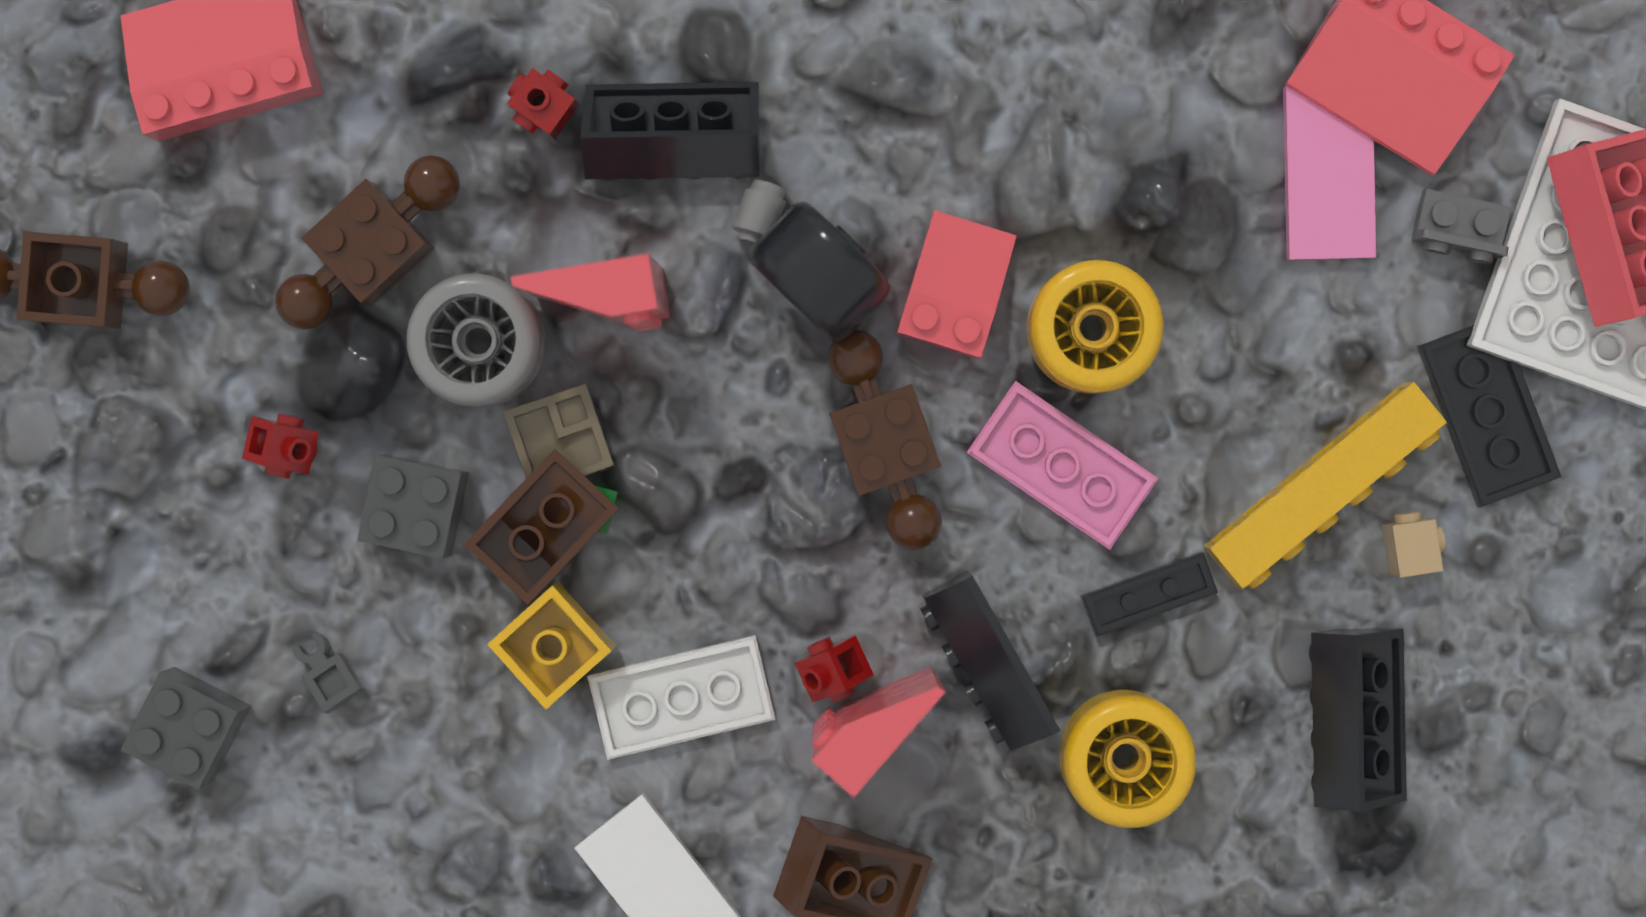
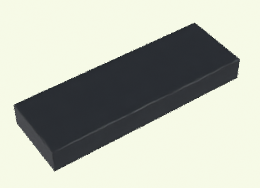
M1201 551L1082 594L1080 597L1093 633L1098 637L1217 594L1218 590L1205 554Z

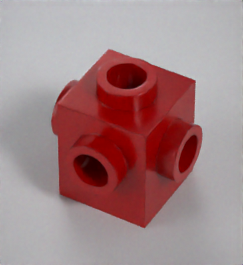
M533 68L527 76L523 73L520 74L508 91V95L511 98L507 104L516 112L512 120L531 134L540 129L554 140L559 136L580 104L575 98L565 92L568 84L548 69L544 75ZM545 98L541 105L536 106L539 99Z
M278 413L277 421L252 416L242 459L265 466L264 473L276 477L290 479L292 472L309 474L311 464L317 455L319 432L304 428V419Z
M856 635L835 643L832 642L831 637L815 642L807 647L809 655L794 663L812 703L830 697L832 703L839 702L856 693L854 686L874 675Z

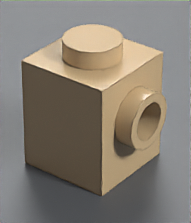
M1421 511L1394 514L1395 522L1382 524L1389 575L1402 578L1444 571L1441 552H1444L1446 549V540L1442 527L1437 526L1436 519L1421 518Z

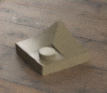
M586 384L503 411L526 478L554 449L585 477L614 467Z

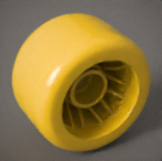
M1107 260L1078 262L1052 276L1035 295L1030 305L1026 322L1028 346L1032 357L1041 371L1061 387L1086 394L1118 390L1141 377L1151 366L1159 352L1164 330L1162 309L1151 286L1132 269ZM1085 317H1094L1102 325V334L1096 341L1087 340L1080 331L1081 322Z
M1113 690L1090 698L1071 715L1060 738L1059 766L1067 788L1077 803L1088 814L1112 826L1140 828L1165 819L1183 803L1194 782L1196 752L1187 727L1178 715L1164 703L1139 691ZM1122 744L1132 745L1134 749L1132 760L1124 765L1115 764L1113 762L1114 750Z

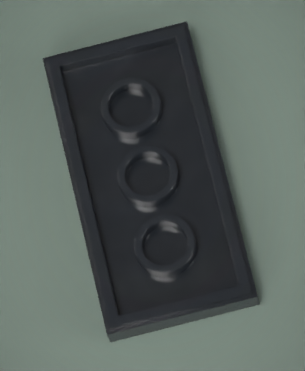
M1474 325L1418 345L1417 348L1443 418L1447 421V429L1476 506L1481 508L1562 476L1520 365L1466 346L1469 336H1471Z

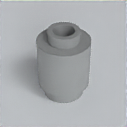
M754 179L752 181L751 187L746 188L732 227L740 233L738 240L753 246L783 215L786 201L783 200L786 192L785 189L762 180Z

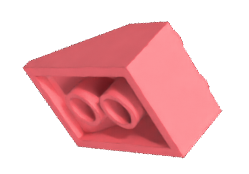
M934 210L896 334L977 360L980 359L994 319L1017 235Z

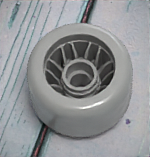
M461 274L437 283L418 301L411 314L407 328L408 356L419 379L440 398L464 406H494L518 396L535 379L542 366L546 350L544 324L533 302L520 289L513 287L512 284L486 274ZM486 330L491 337V346L485 353L477 354L471 347V338L477 331Z

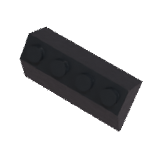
M759 82L586 85L580 134L585 180L700 179L715 177L739 179L759 177Z
M968 570L922 595L927 605L920 608L932 631L941 628L946 636L948 643L941 647L953 668L956 669L962 665L970 680L964 683L963 686L975 707L984 703L992 717L984 723L996 744L1005 740L1010 751L1061 731L973 575Z
M1334 629L1311 633V645L1309 648V658L1312 663L1310 702L1313 706L1311 746L1314 758V773L1311 785L1314 792V807L1363 812L1407 801L1404 629Z

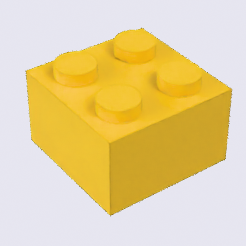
M559 582L552 585L487 644L545 710L616 647L613 641Z

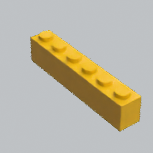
M1415 382L1402 383L1203 545V548L1236 587L1244 589L1246 586H1249L1253 589L1259 586L1272 574L1268 568L1281 558L1284 561L1290 560L1304 549L1306 545L1303 543V540L1316 530L1320 534L1339 520L1336 514L1348 503L1351 506H1355L1366 499L1373 492L1370 485L1382 475L1388 479L1399 472L1407 464L1403 458L1415 448L1422 451L1438 440L1441 435L1437 430L1444 426L1447 421Z

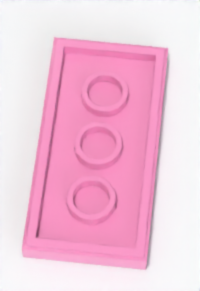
M1285 86L1283 88L1286 261L1376 258L1374 140L1288 86Z
M1017 381L1013 382L966 451L970 456L1109 550L1159 479Z

